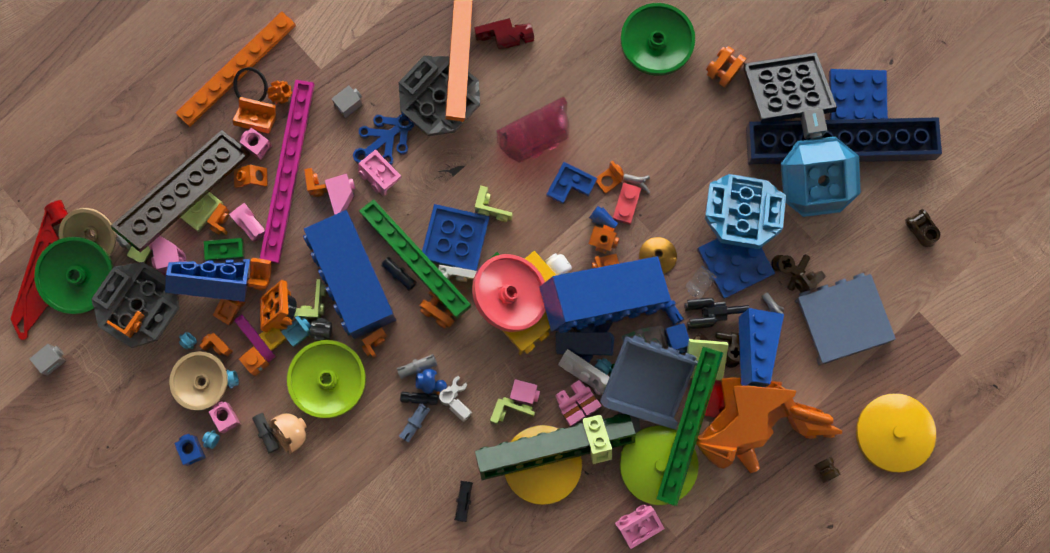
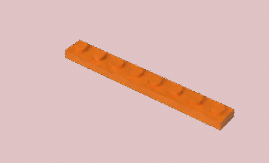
M281 11L175 112L176 115L191 127L233 86L234 77L237 72L257 64L296 26L295 23ZM249 70L242 72V73L239 75L237 82H238Z

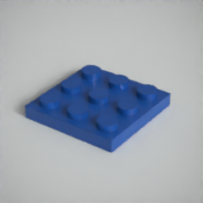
M830 69L829 87L837 106L836 112L830 113V120L888 118L887 70Z
M434 204L422 252L433 263L477 271L490 216Z
M717 238L697 248L723 300L775 274L762 247L755 249L720 243Z

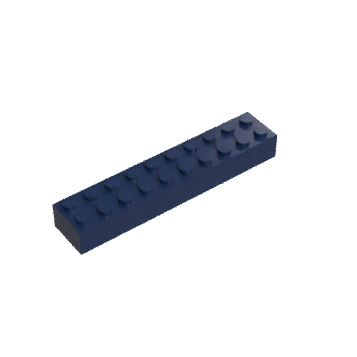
M939 117L825 120L827 131L822 138L835 136L859 155V162L936 160L942 155ZM801 120L775 121L762 124L761 121L749 122L746 127L748 165L781 164L797 141L810 140L811 138H804Z

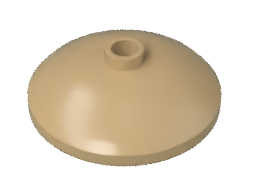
M90 208L76 209L67 214L60 224L59 239L81 237L92 240L100 245L109 256L116 245V233L111 228L112 223L97 210ZM90 230H93L95 235H92Z
M189 353L174 365L170 374V390L174 399L181 406L191 410L208 409L217 404L226 391L228 384L226 368L216 356L210 353ZM202 379H205L206 382H205V384L202 386V385H201V380H202Z

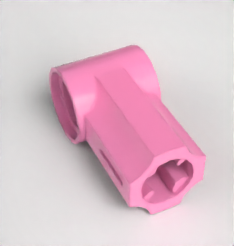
M245 203L229 214L253 242L259 240L265 234L264 228L254 218L255 215Z

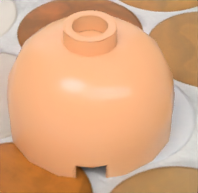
M286 413L278 415L269 421L270 427L276 429L274 436L286 452L289 451V454L302 446L306 439L305 428H307L302 418L298 419L296 416Z

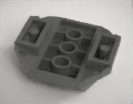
M424 55L398 82L401 113L428 136L455 133L480 106L479 80L468 71L465 120L461 122L445 119L449 56L432 57ZM438 95L445 96V98L440 101L435 99Z
M144 262L124 266H114L91 300L98 327L129 347L135 348L158 341L180 308L178 294L165 293L166 276ZM142 301V307L136 310L135 305ZM137 311L145 315L141 328L131 338L106 323L109 320L124 330Z

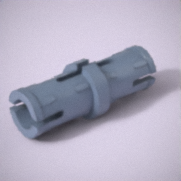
M420 403L413 416L408 418V423L401 434H399V437L409 443L417 429L421 428V423L428 412H430V409Z

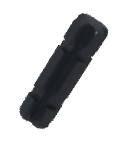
M403 391L400 395V401L403 403H409L410 401L415 404L429 403L430 405H437L439 400L437 394L428 395L427 393L416 392L409 394V392Z

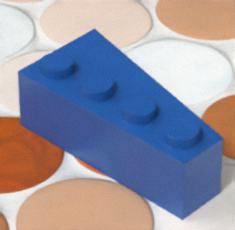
M243 259V262L234 263L233 260H225V263L206 261L202 264H196L195 261L169 262L166 272L165 293L244 302L250 259Z
M748 308L739 316L741 386L767 387L770 385L784 314Z

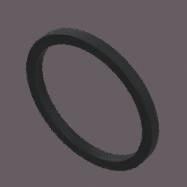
M252 67L243 68L238 71L233 81L234 92L238 99L242 97L237 88L238 77L242 72L250 70L257 73L263 81L264 93L258 100L262 102L268 91V84L264 75Z

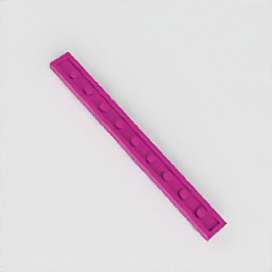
M295 80L260 254V259L271 260V263L280 264L315 86L314 82Z

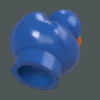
M425 369L422 373L416 374V389H422L427 394L435 390L436 394L439 395L442 390L447 388V383L444 380H437L435 382L437 372L433 369Z

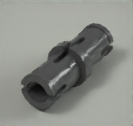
M264 413L254 416L252 420L258 429V436L262 438L268 454L278 450L280 447L273 435L274 431L269 427Z

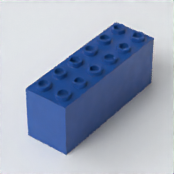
M347 210L304 228L306 235H303V238L309 249L313 250L311 256L317 267H321L318 272L325 284L329 285L326 287V290L332 301H336V304L333 306L340 319L343 318L344 320L341 324L345 333L356 339L396 321Z
M658 256L552 276L539 287L551 332L559 331V333L568 332L573 327H576L577 330L583 329L594 323V326L602 325L607 320L612 322L621 321L626 316L632 319L639 317L641 313H646V315L655 314L657 310L665 308V304L671 301Z

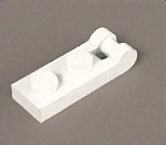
M567 349L558 365L594 388L596 394L603 395L609 376Z

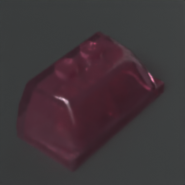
M564 96L496 131L497 143L509 158L519 163L531 157L536 158L543 153L542 151L548 148L549 150L556 148L560 142L569 137L570 125L567 116V101Z

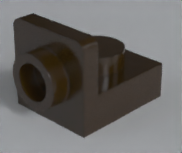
M812 271L807 275L801 272L793 275L791 280L794 282V286L802 293L812 290L826 278V275L823 271L816 273Z

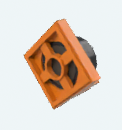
M280 280L260 297L261 331L268 332L271 328L287 329V325H292L297 303L296 299L291 296V292L287 289V281Z

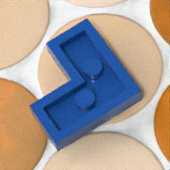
M563 162L546 196L561 204H564L571 189L589 196L597 178Z

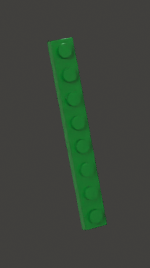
M374 199L359 210L363 218L456 319L472 307L469 301Z
M707 347L702 348L657 500L673 506L678 505L723 352Z

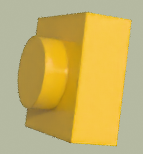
M271 328L268 332L263 331L259 334L271 351L287 340L280 329Z

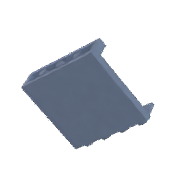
M864 273L853 276V280L850 281L842 279L835 282V286L828 287V285L818 287L817 291L810 293V290L802 292L795 300V303L800 305L818 357L816 360L819 366L890 343L896 339L871 274L865 276Z
M626 336L600 402L608 409L676 429L678 422L674 417L695 365L697 366L698 364L697 357L689 353H685V356L679 354L680 351L668 347V350L663 349L661 344L653 341L650 344L645 343V339L638 336L633 338Z

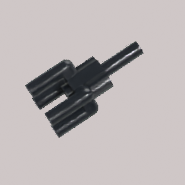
M713 298L687 300V303H684L685 311L702 309L703 317L689 319L687 329L713 327L718 321H727V315L744 313L749 308V305L727 307L725 302H715Z

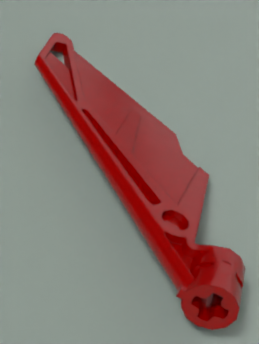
M62 200L51 202L44 208L45 213L10 318L21 340L28 338V331L49 306L37 291L34 272L41 253L50 244L59 240L53 226L61 224L64 217L68 214ZM23 317H24V333H23V332H20V329H19V327H18V325H19V323L21 322V320L23 319Z

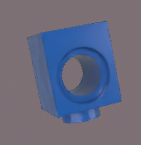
M682 323L666 328L664 333L669 347L680 351L679 354L687 352L689 336L685 324Z
M186 434L181 436L178 442L174 443L185 466L206 458L197 436ZM188 444L193 445V451L190 454H187L185 451Z

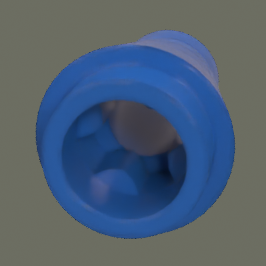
M597 206L589 217L592 223L601 227L606 225L615 228L618 224L604 207Z

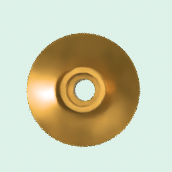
M661 237L647 240L640 248L639 260L656 257L655 253L661 252L662 257L659 258L663 274L669 272L677 261V252L674 245Z

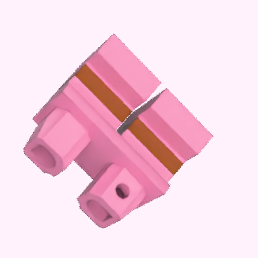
M580 380L571 385L576 395L569 398L565 390L555 395L559 404L558 408L569 427H572L583 420L585 416L591 415L602 407L592 394L590 388H586Z

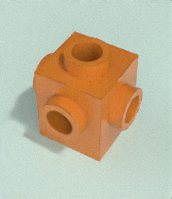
M603 225V228L594 226L588 244L596 246V251L606 254L607 250L612 252L613 248H617L619 238H617V233L614 232L615 228ZM607 236V242L603 243L602 238Z

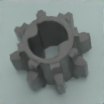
M317 318V321L312 320L310 337L316 341L330 340L332 323L324 318Z

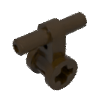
M776 255L772 259L771 265L777 272H789L793 275L801 272L805 274L806 271L804 270L810 260V256L803 255L799 265L796 266L791 256ZM790 280L787 288L794 291L796 287L794 282Z
M716 332L715 339L729 341L725 365L730 368L736 367L740 363L739 333Z

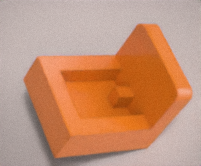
M252 258L250 261V278L247 281V286L253 287L256 290L266 289L271 279V260Z

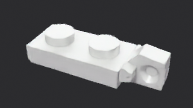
M439 265V270L447 279L455 276L456 280L467 282V279L474 280L477 272Z

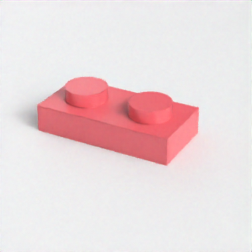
M623 183L613 215L614 220L631 225L641 191L640 187Z

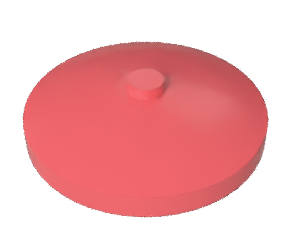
M511 254L497 255L487 260L475 274L472 285L474 303L481 316L492 326L507 332L523 331L536 324L545 313L546 309L539 288L545 281L538 269L526 259Z

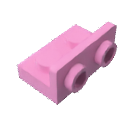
M374 150L359 163L358 173L361 178L368 180L371 183L372 189L382 196H385L387 190L401 179V175L377 150Z
M649 503L637 507L634 512L622 516L615 523L630 549L664 530L659 517Z

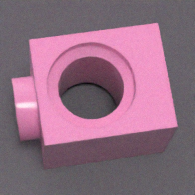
M253 128L245 131L241 136L240 144L259 160L272 147L270 141ZM253 140H259L257 145L250 146Z
M515 379L510 399L514 400V402L533 406V402H538L540 391L537 390V385Z
M218 402L212 406V410L208 411L217 429L223 434L241 424L231 405L227 402ZM223 411H227V419L221 421L220 414Z

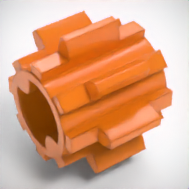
M277 80L271 83L267 93L268 98L273 103L283 104L288 102V98L292 94L291 86L287 84L288 82H279Z

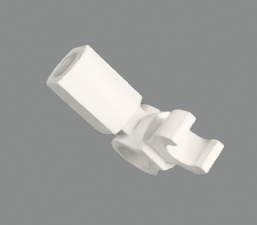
M457 376L453 379L451 387L448 386L440 392L439 399L441 404L449 405V409L460 420L465 422L472 412L459 399L455 400V398L458 396V392L466 389L467 383H464L463 386H457L456 383L460 380V377Z

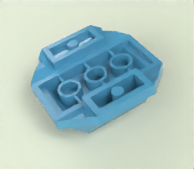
M835 136L797 141L781 163L783 193L786 195L785 203L803 217L839 213L861 193L859 155ZM825 175V181L818 183L819 178Z
M728 174L717 181L710 182L705 220L720 243L760 249L783 230L786 195L778 191L767 180Z

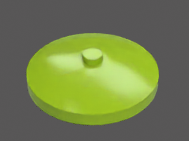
M333 340L316 341L305 346L295 355L287 373V387L292 400L302 411L317 418H335L349 412L361 399L366 385L365 368L359 356L347 345Z
M651 426L636 432L635 443L624 445L619 462L621 478L629 492L645 503L653 505L668 504L657 500V496L677 433L676 429L666 426ZM695 449L679 500L688 494L697 479L699 462Z

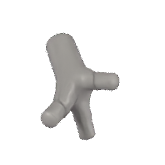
M624 175L623 181L636 184L644 189L647 194L650 193L644 184L647 179H650L649 175L644 177Z
M768 292L762 295L770 312L784 314L782 312L784 308L776 304Z

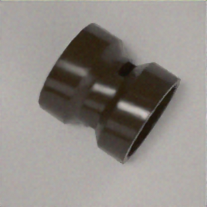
M832 456L814 465L815 469L820 472V478L823 483L841 475L840 471L834 466Z

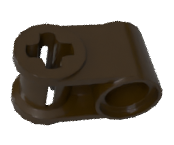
M924 209L919 210L918 214L912 218L908 217L905 219L907 227L913 232L922 246L931 247L940 239V230ZM926 233L931 234L933 240L928 239Z

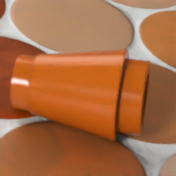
M739 446L736 451L738 459L750 474L758 471L760 466L754 448L746 449Z

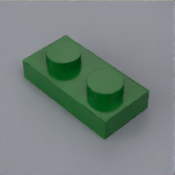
M242 238L204 241L205 261L244 258Z

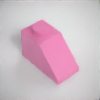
M347 174L325 180L334 214L347 210L354 197L352 190L356 189L353 179H349Z

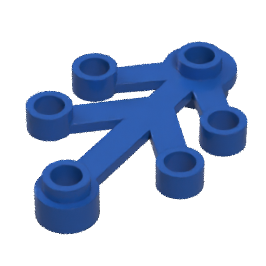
M403 114L399 115L398 118L376 115L373 119L375 126L382 127L386 124L394 125V127L390 130L373 129L367 126L360 127V137L364 139L369 136L380 138L366 149L358 148L354 151L353 158L357 164L362 161L358 159L360 155H364L366 158L374 150L379 149L385 144V152L382 157L384 159L387 157L391 158V161L388 163L392 165L394 162L392 157L394 136L399 132L400 143L396 147L397 152L401 155H405L408 152V131L412 130L415 124ZM379 118L383 120L381 123H376V120ZM403 121L409 122L407 126L402 125ZM363 130L368 131L366 135L361 134ZM401 146L406 147L404 151L399 150Z

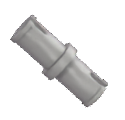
M431 354L420 360L414 359L412 363L398 367L397 370L400 378L403 379L415 373H422L423 370L438 364L434 354Z

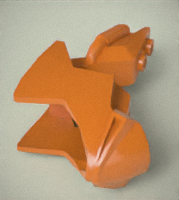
M722 378L721 385L725 408L703 433L698 436L696 445L712 464L724 469L733 464L738 446L746 449L764 446L774 433L772 427L783 417H787L794 431L809 439H814L817 435L833 438L835 435L842 434V430L831 425L833 424V417L831 415L824 414L820 409L794 402L793 397L796 395V390L785 389L781 386L782 382L771 381L767 387L741 386V378Z

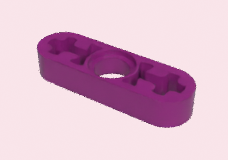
M242 314L234 320L268 363L276 357Z

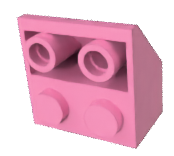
M162 236L156 238L149 245L154 255L151 258L152 265L164 276H166L169 262H187L185 253Z

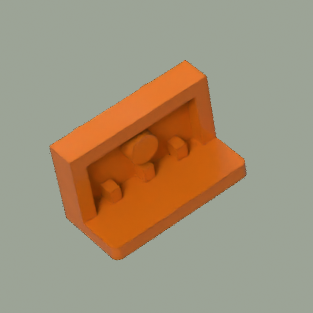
M240 97L238 100L239 108L233 118V125L247 129L253 128L255 131L269 134L276 120V106Z

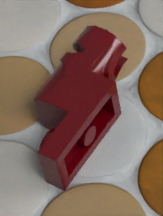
M510 18L474 27L477 41H486L494 36L498 49L520 46V39L525 44L533 42L535 39L530 23L518 24L512 27Z

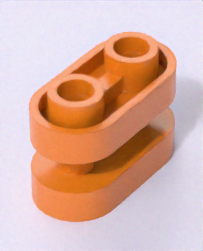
M730 46L727 48L723 47L717 54L719 58L715 62L712 61L706 68L708 71L707 76L711 79H714L716 76L720 77L719 84L724 88L728 86L747 60L741 54L737 58L732 56L735 50ZM727 62L731 63L732 65L727 72L722 70Z
M429 291L428 294L432 298L429 302L425 299L419 305L422 308L420 312L428 318L432 316L437 319L436 323L445 329L446 326L450 328L455 322L451 318V312L447 309L444 313L435 307L438 302L442 303Z

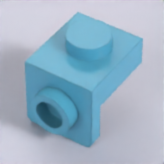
M296 316V320L292 325L287 326V329L281 331L293 347L310 335L309 328L311 325L305 317L301 319L299 316Z

